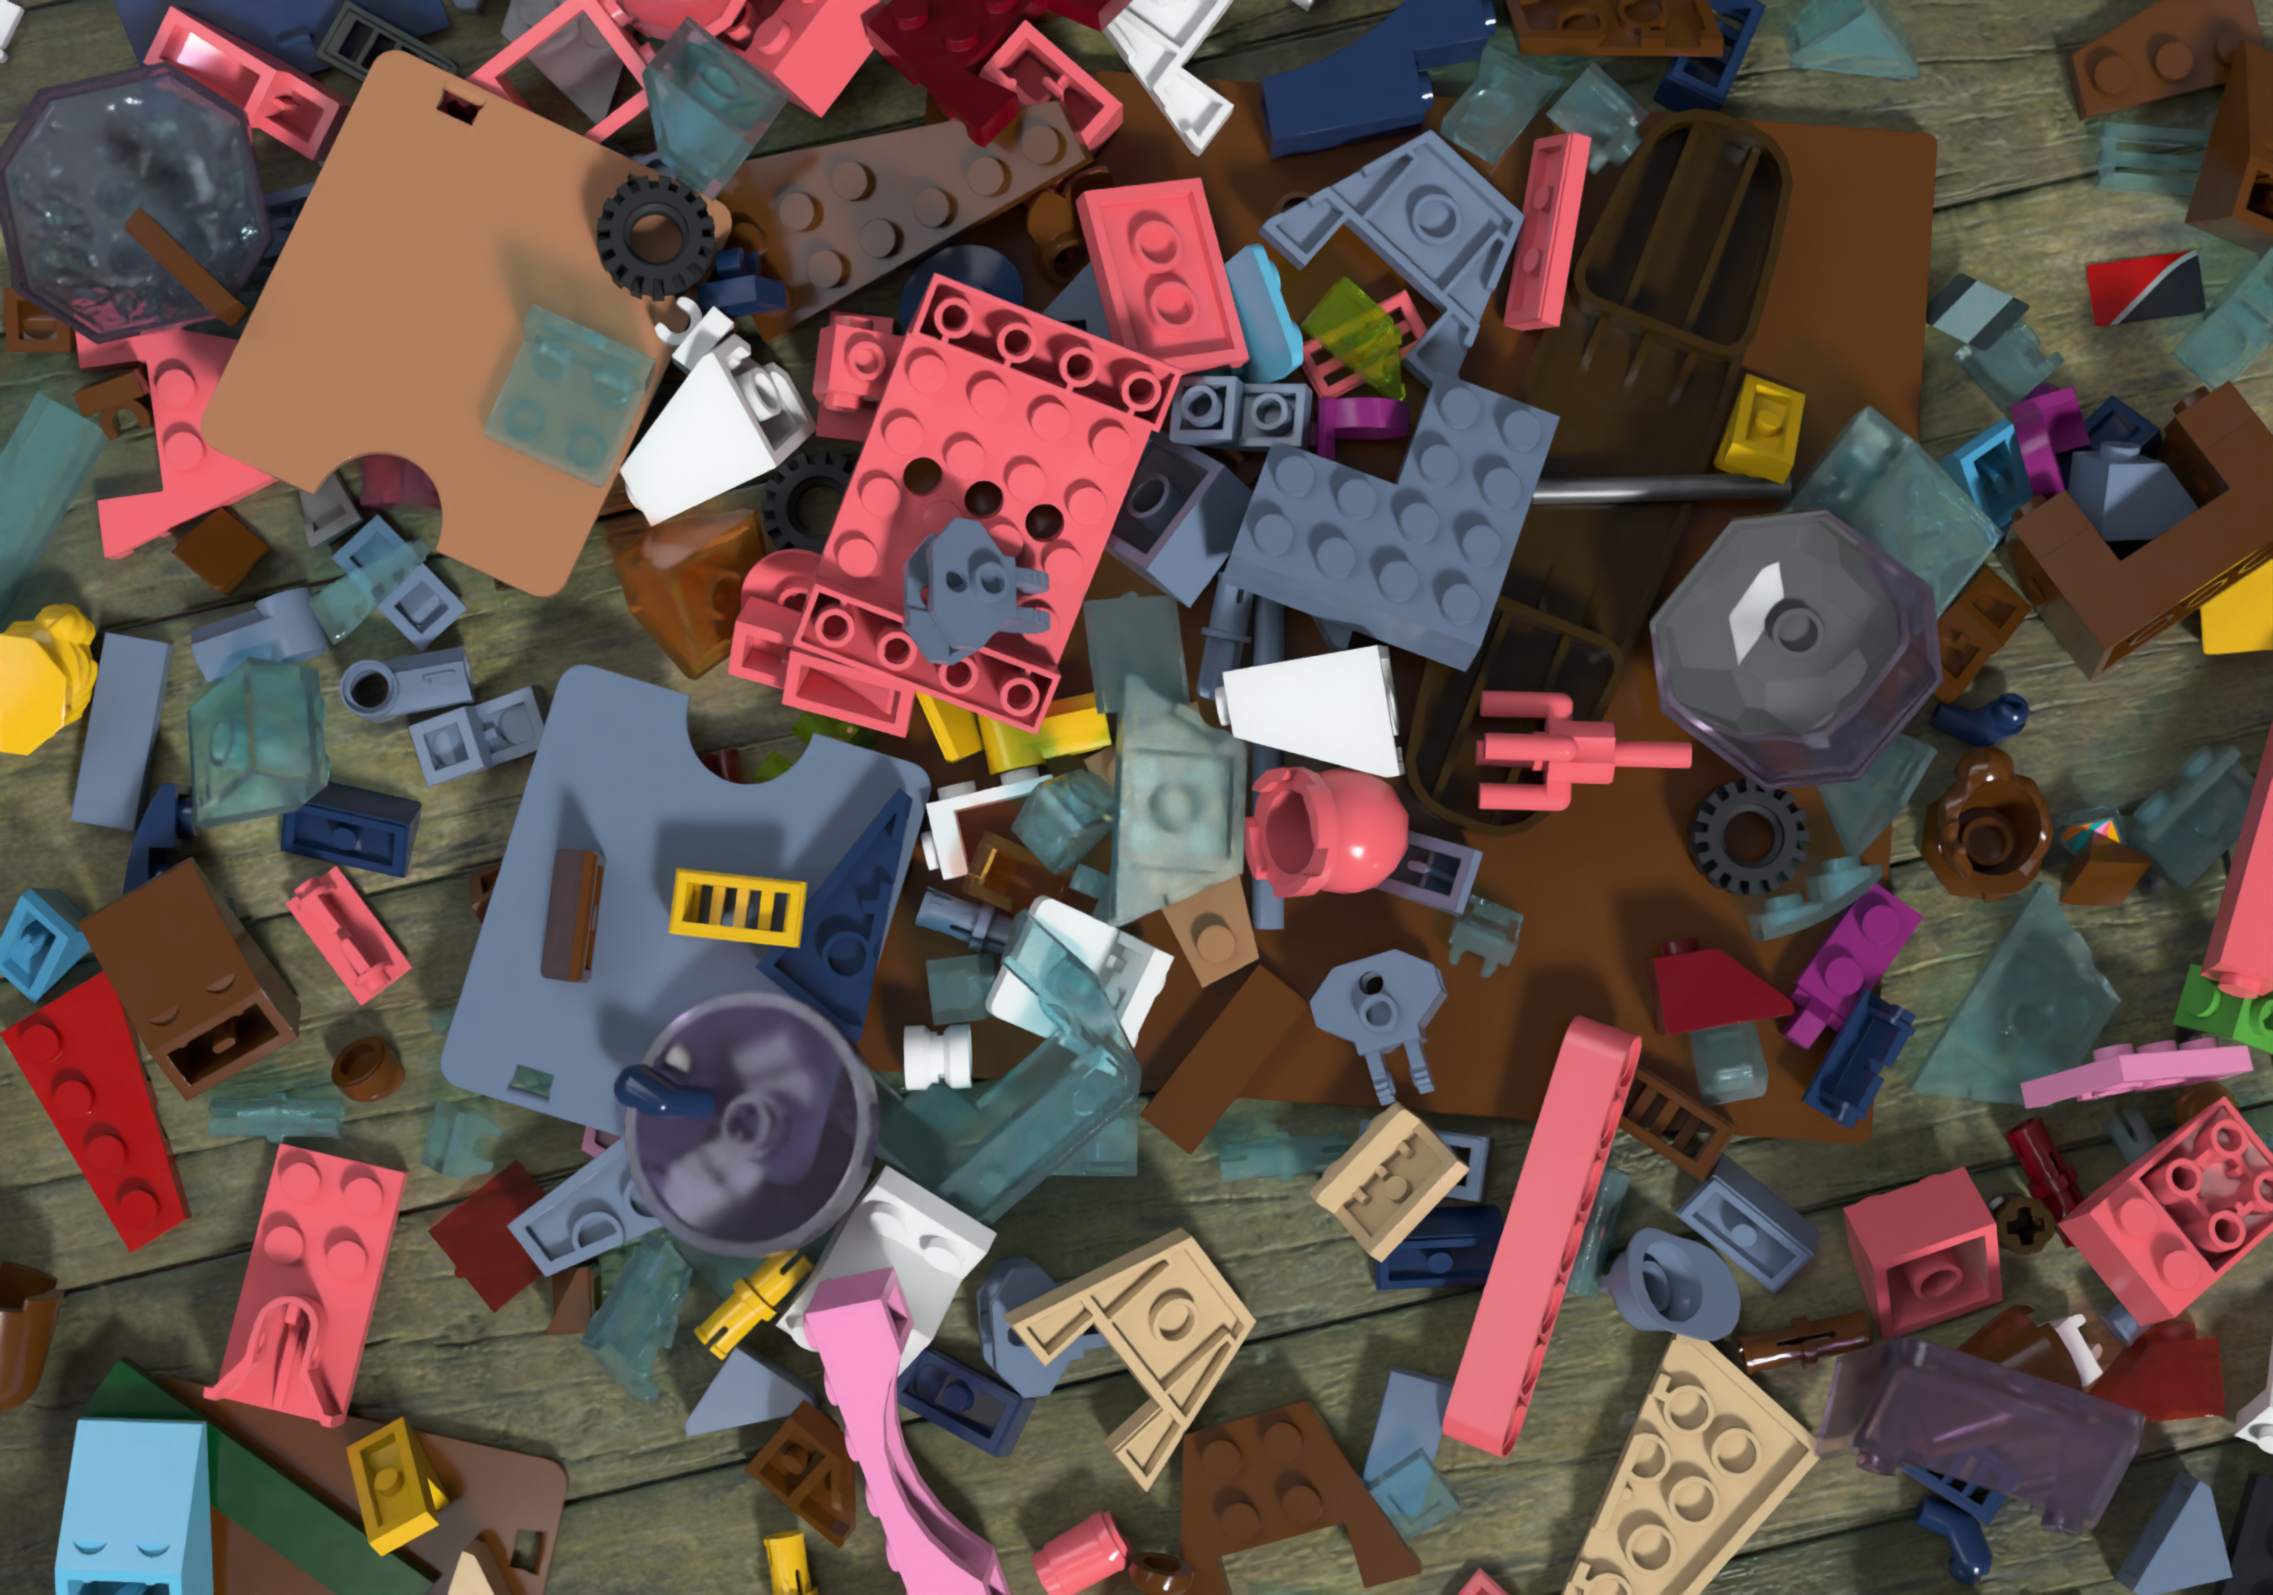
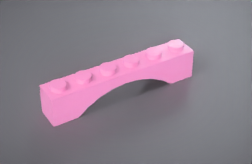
M894 1266L820 1281L808 1309L803 1314L805 1337L811 1348H818L825 1367L824 1385L827 1397L832 1405H839L846 1424L845 1443L848 1454L854 1462H860L866 1479L865 1494L868 1508L874 1517H880L887 1536V1559L894 1572L900 1571L907 1590L906 1595H1011L994 1546L965 1527L939 1502L921 1478L905 1445L897 1409V1377L902 1353L913 1328L914 1321Z

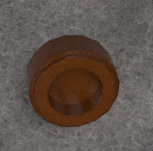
M374 1036L358 1039L345 1047L333 1064L331 1078L347 1098L365 1103L381 1100L394 1093L402 1085L406 1071L386 1042Z

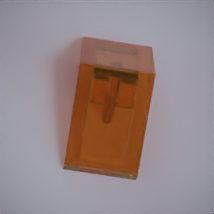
M986 830L960 891L1025 918L1033 901L1041 895L1049 896L1066 904L1079 872Z

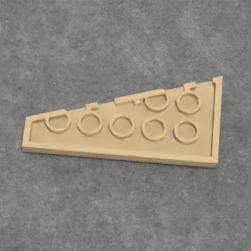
M1672 1333L1560 1595H1699L1828 1449L1710 1342Z

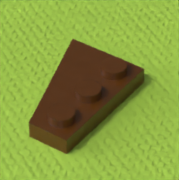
M1503 0V11L1520 55L1723 57L1724 38L1708 0Z
M2160 0L2073 53L2065 60L2079 121L2225 88L2239 41L2247 40L2264 48L2253 1Z

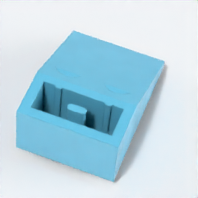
M81 1417L78 1419L54 1569L56 1595H214L206 1421Z

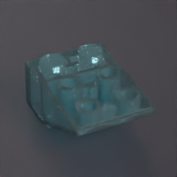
M1870 405L1855 414L1793 490L1791 497L1787 498L1776 512L1828 507L1861 532L1878 552L1877 565L1911 605L1913 627L1923 635L1929 631L2005 535L1918 443Z

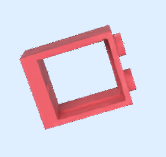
M567 0L465 80L533 112L506 77L505 73L574 19L586 12L643 88V90L583 135L602 145L671 92L672 86L666 80V77L672 73V70L651 42L648 41L641 46L626 27L633 19L621 0Z

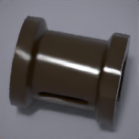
M2005 1192L1995 1195L1986 1203L1996 1222L1998 1247L2008 1249L2020 1255H2032L2043 1250L2045 1244L2052 1239L2055 1225L2052 1213L2049 1209L2043 1207L2038 1200L2024 1197L2018 1193ZM2018 1213L2027 1215V1226L2019 1227L2017 1234L2007 1231V1221L2016 1220Z

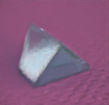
M1812 0L1787 27L1785 43L1790 67L1917 80L1919 66L1913 43L1888 0Z
M1861 716L1854 719L1832 739L1809 745L1801 757V760L1809 769L1851 865L1903 810L1937 753L1928 744Z

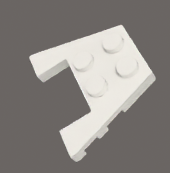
M1133 0L1102 32L1188 149L1199 157L1232 114L1234 105L1187 72L1183 67L1234 0ZM1316 0L1292 1L1308 12Z

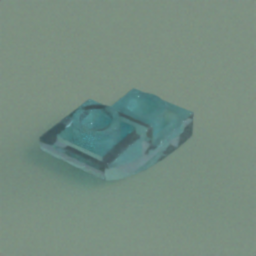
M1859 854L1821 861L1823 874L1804 877L1809 903H1803L1801 892L1765 899L1763 900L1765 912L1748 915L1752 939L1766 941L1789 935L1833 916L1864 895L1883 877L1881 863L1861 865Z

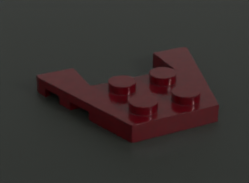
M891 0L866 23L870 45L914 86L920 83L935 97L936 107L949 119L953 117L959 119L966 126L968 137L976 145L985 148L1020 111L1016 92L981 78L978 74L1024 20L1032 25L1045 11L1049 10L1102 32L1133 0Z

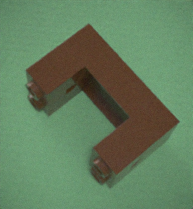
M2229 380L2212 392L2206 386H2202L2188 394L2175 405L2173 412L2176 416L2165 426L2166 436L2157 453V457L2161 462L2166 463L2199 510L2122 561L2117 558L2065 489L2048 501L2043 494L2030 499L2010 517L2014 523L2010 525L2009 530L2004 534L2006 540L1998 561L2089 681L2273 560V435Z

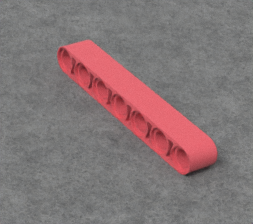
M1578 1015L1573 1019L1565 1034L1446 1408L1442 1426L1443 1435L1503 1459L1509 1456L1518 1440L1638 1065L1642 1047V1037L1640 1035L1582 1015Z

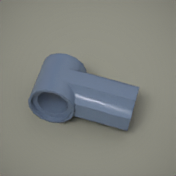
M310 587L295 588L276 593L254 604L256 609L191 630L193 655L206 681L214 684L273 663L275 666L290 665L311 659L330 650Z
M463 646L385 661L361 660L352 664L344 672L340 680V696L344 705L357 716L372 723H384L400 715L475 702L471 667L466 649ZM372 676L385 677L389 685V693L386 700L373 708L363 707L359 700L361 684Z

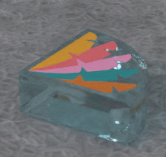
M2115 803L2052 815L2054 837L2074 856L2077 855L2092 832L2132 849Z

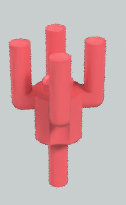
M1481 691L1480 715L1482 717L1545 718L1544 732L1533 731L1532 734L1485 733L1484 740H1476V766L1531 767L1532 771H1543L1544 784L1479 783V809L1562 811L1571 802V783H1612L1615 766L1691 767V742L1615 740L1614 722L1573 721V702L1565 693Z

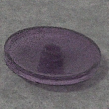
M740 992L716 997L693 1007L673 1021L657 1037L640 1062V1064L651 1066L678 1084L707 1086L714 1092V1110L708 1119L655 1117L645 1115L635 1107L626 1106L625 1151L635 1186L644 1203L656 1219L682 1241L716 1255L737 1258L773 1257L801 1248L819 1238L832 1228L855 1202L868 1178L876 1154L879 1137L878 1099L869 1067L862 1053L844 1029L820 1010L795 999L764 992Z

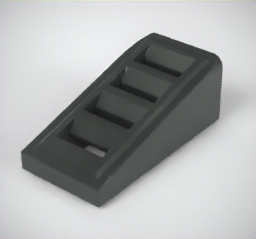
M347 0L315 53V57L360 84H363L369 70L362 67V64L378 36L389 42L385 52L402 50L455 76L460 68V64ZM355 23L367 30L349 60L338 52Z

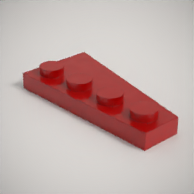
M104 970L0 1033L130 1253L138 1251L192 1218L170 1141L164 1137L156 1106L159 1104L152 1080H147L137 1045L140 1044L137 1030L129 1019Z

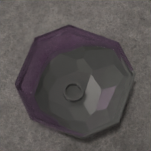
M1828 507L1732 518L1649 622L1661 712L1764 790L1859 781L1943 683L1933 587Z

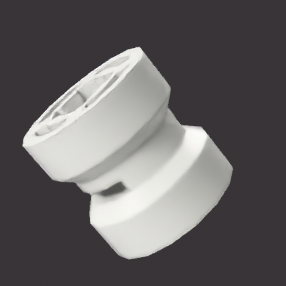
M950 1024L943 1035H938V1031H930L925 1025L905 1026L904 1070L907 1090H925L932 1083H939L940 1078H945V1083L952 1089L972 1088L970 1024Z

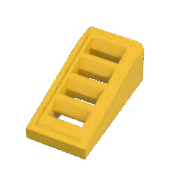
M676 868L668 933L800 948L808 883ZM703 886L713 887L709 924L698 923ZM727 888L737 889L733 927L722 926ZM751 891L762 892L757 930L746 928ZM775 893L787 894L783 932L771 931Z

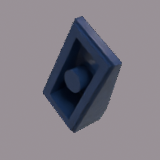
M930 1345L897 1377V1403L994 1457H1008L1011 1454L1036 1403L1035 1398L1024 1399L1007 1383Z

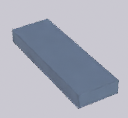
M105 632L71 821L138 831L147 796L174 650L173 644Z

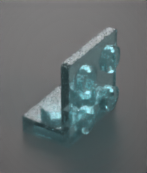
M532 304L522 326L524 341L484 427V435L491 441L595 487L602 488L609 478L656 373V359Z

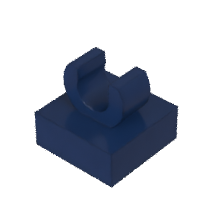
M741 247L717 251L716 268L720 281L697 285L699 308L704 312H709L715 306L728 318H736L787 309L785 284L762 277V262L759 253L744 254V250Z

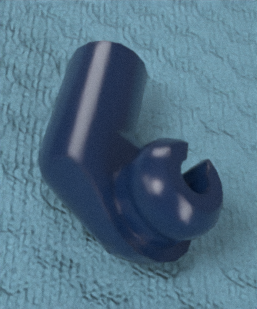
M2005 693L1998 699L1973 711L1955 702H1951L1946 706L1940 700L1931 715L1929 726L1973 747H1991L2021 732L2029 717L2030 708L2027 701L2015 693Z
M635 1064L625 1067L614 1082L613 1091L617 1100L624 1106L635 1107L645 1115L708 1119L714 1110L715 1097L710 1087L678 1084L646 1064Z
M1924 1494L1915 1508L1912 1519L1913 1523L1947 1538L1953 1554L1949 1559V1573L1957 1582L1964 1585L1978 1583L1981 1576L1989 1574L1993 1560L1992 1552L1979 1521L1971 1514Z

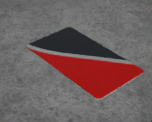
M2196 251L2092 264L2086 267L2093 320L2097 327L2203 313L2206 310L2199 258Z

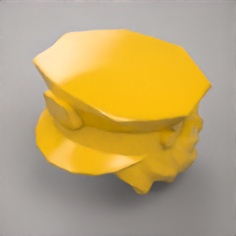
M66 603L48 605L42 608L34 621H15L5 632L0 633V752L28 756L46 740L53 737L62 727L82 717L83 711L90 702L94 692L93 688L98 675V663L93 660L90 650V644L96 634L95 626L80 607Z

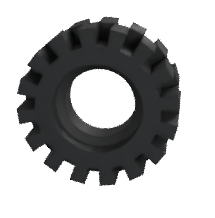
M648 175L637 177V184L628 187L627 183H624L617 188V195L613 199L608 197L603 205L601 218L598 217L597 244L602 266L605 272L608 271L611 274L612 282L620 289L624 286L631 290V296L641 300L643 295L653 296V301H665V296L673 294L675 298H679L686 294V289L693 285L696 288L703 280L705 271L710 269L715 248L713 216H709L707 204L701 195L696 198L692 194V187L686 183L681 182L680 186L671 183V177L659 175V181H649ZM651 215L664 216L678 226L682 235V244L677 254L671 259L664 262H650L641 258L634 251L630 242V235L636 223L644 217Z
M816 450L814 455L807 456L805 452L795 455L796 460L788 465L783 462L776 469L778 471L776 477L773 480L769 478L764 488L767 494L765 500L761 502V511L764 513L765 519L763 524L767 534L779 550L803 549L818 554L822 553L829 534H811L800 526L796 514L798 502L808 490L816 487L831 488L837 491L843 498L855 465L848 458L840 454L833 456L829 455L828 451Z
M1745 778L1727 782L1706 793L1707 797L1703 801L1698 802L1692 811L1695 813L1694 818L1691 822H1688L1686 833H1690L1691 844H1686L1688 854L1694 856L1697 863L1694 867L1700 875L1704 874L1710 879L1708 883L1717 889L1722 888L1727 890L1728 893L1738 895L1771 892L1780 888V884L1792 880L1798 873L1795 869L1799 863H1805L1808 852L1804 851L1805 841H1811L1810 829L1805 830L1803 820L1807 819V815L1803 808L1798 809L1794 804L1795 796L1789 791L1780 790L1777 788L1778 784L1769 780L1759 781L1757 778ZM1741 812H1753L1760 815L1768 823L1771 830L1772 840L1769 850L1762 858L1754 862H1743L1736 859L1727 850L1724 842V831L1727 823L1733 816Z

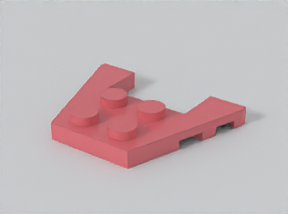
M73 312L81 370L91 373L134 367L144 363L147 365L163 490L161 492L97 500L104 557L112 560L123 558L135 552V548L159 536L164 538L184 528V524L214 509H218L220 506L223 508L279 481L268 474L217 452L208 445L201 433L200 423L202 415L239 340L89 312Z

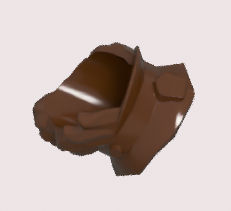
M1982 746L1963 755L1954 769L1958 780L1947 789L1942 797L1927 806L1920 854L1936 873L1950 895L1984 900L1985 903L2005 900L2008 896L2027 888L2037 877L2042 857L2050 847L2053 827L2047 802L2044 796L2040 794L2035 781L2030 777L2014 773L2015 765L2013 760L2002 749Z

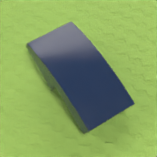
M163 783L155 794L141 820L133 841L126 869L123 895L173 867L171 861H166L167 849H192V836H198L202 823L201 804L198 798H193V786Z

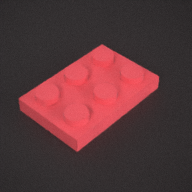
M1201 177L1084 191L1077 198L1075 203L1112 342L1183 370L1181 376L1240 368L1249 360Z

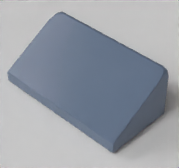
M1724 1154L1721 1155L1704 1182L1699 1180L1675 1212L1676 1216L1774 1294L1815 1255L1821 1236L1820 1231Z

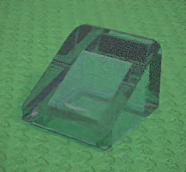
M1754 1021L1690 1032L1698 1085L1704 1105L1709 1106L1765 1095L1769 1073Z

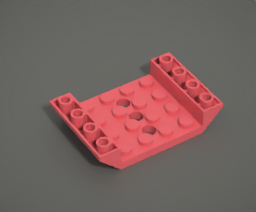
M934 272L909 324L816 566L792 645L1038 735L1061 678L1058 668L1059 660L1151 430L1159 433L1183 370ZM920 457L934 460L942 471L941 480L938 485L926 492L912 490L908 487L903 477L906 466L912 460ZM990 481L1001 489L1002 500L997 510L991 514L977 515L968 509L965 505V494L974 483ZM1050 504L1061 512V527L1051 537L1037 538L1026 529V517L1029 511L1037 505ZM959 517L979 520L1002 554L1015 557L1016 567L1048 573L1049 590L1047 592L1033 596L1016 594L1017 606L1049 612L1050 629L1044 631V633L1030 635L999 631L992 635L982 649L953 666L928 663L904 629L903 564L926 536L931 533L939 534L950 520ZM929 588L921 590V600L926 606Z

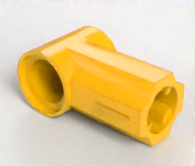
M1100 691L1051 701L1038 735L977 713L990 776L1031 766L1039 767L1047 764L1046 759L1076 755L1112 745Z

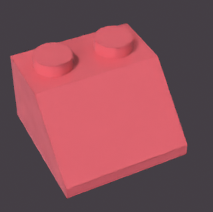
M1965 1167L1943 1174L1927 1176L1917 1183L1882 1195L1866 1197L1856 1204L1843 1208L1848 1248L1876 1329L1883 1342L2003 1301L1996 1222Z

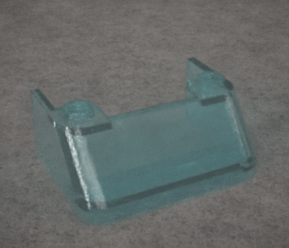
M1025 908L1014 916L1000 963L1038 997V1003L1042 1012L1059 1029L976 1101L961 1088L952 1089L944 1080H939V1083H932L925 1090H913L903 1098L856 1057L848 1064L842 1085L830 1112V1115L887 1166L986 1227L999 1219L1136 1101L1142 1081L1140 1061L1098 976Z

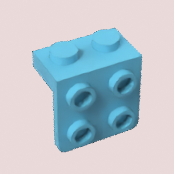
M1260 243L1245 246L1224 264L1249 360L1240 368L1186 376H1237L1244 384H1277L1303 363L1302 334L1298 325L1291 320L1280 291L1279 272L1275 264L1268 259L1264 247Z

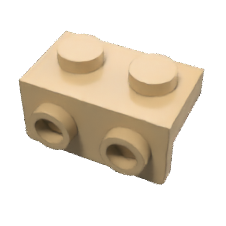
M1396 1101L1385 1112L1380 1113L1370 1122L1366 1132L1340 1159L1327 1167L1322 1178L1310 1190L1309 1194L1319 1205L1332 1212L1370 1256L1382 1263L1462 1179L1470 1168L1427 1121Z

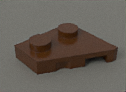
M803 1400L744 1470L835 1546L840 1548L856 1528L855 1462L848 1454L845 1433L840 1430L837 1422L830 1415L816 1410Z

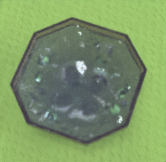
M167 61L39 89L0 148V223L15 293L96 344L129 337L164 333L175 329L180 330L193 323L217 318L124 230L126 228L124 223L140 207L163 225L238 297L243 287L252 281L256 267L275 240L264 193L263 175L258 165L248 114Z

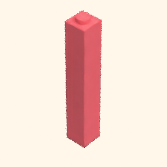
M2273 720L2200 972L2202 976L2219 981L2218 988L2221 991L2245 999H2256L2258 995L2264 996L2273 990Z

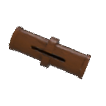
M1863 1309L1849 1314L1809 1321L1806 1316L1792 1318L1790 1326L1736 1336L1739 1359L1746 1376L1752 1375L1754 1372L1798 1363L1804 1369L1818 1366V1359L1859 1350L1867 1351L1873 1349L1871 1327ZM1824 1337H1830V1338H1826V1339H1821V1340L1815 1341V1339L1824 1338ZM1794 1344L1793 1346L1779 1348L1781 1346Z

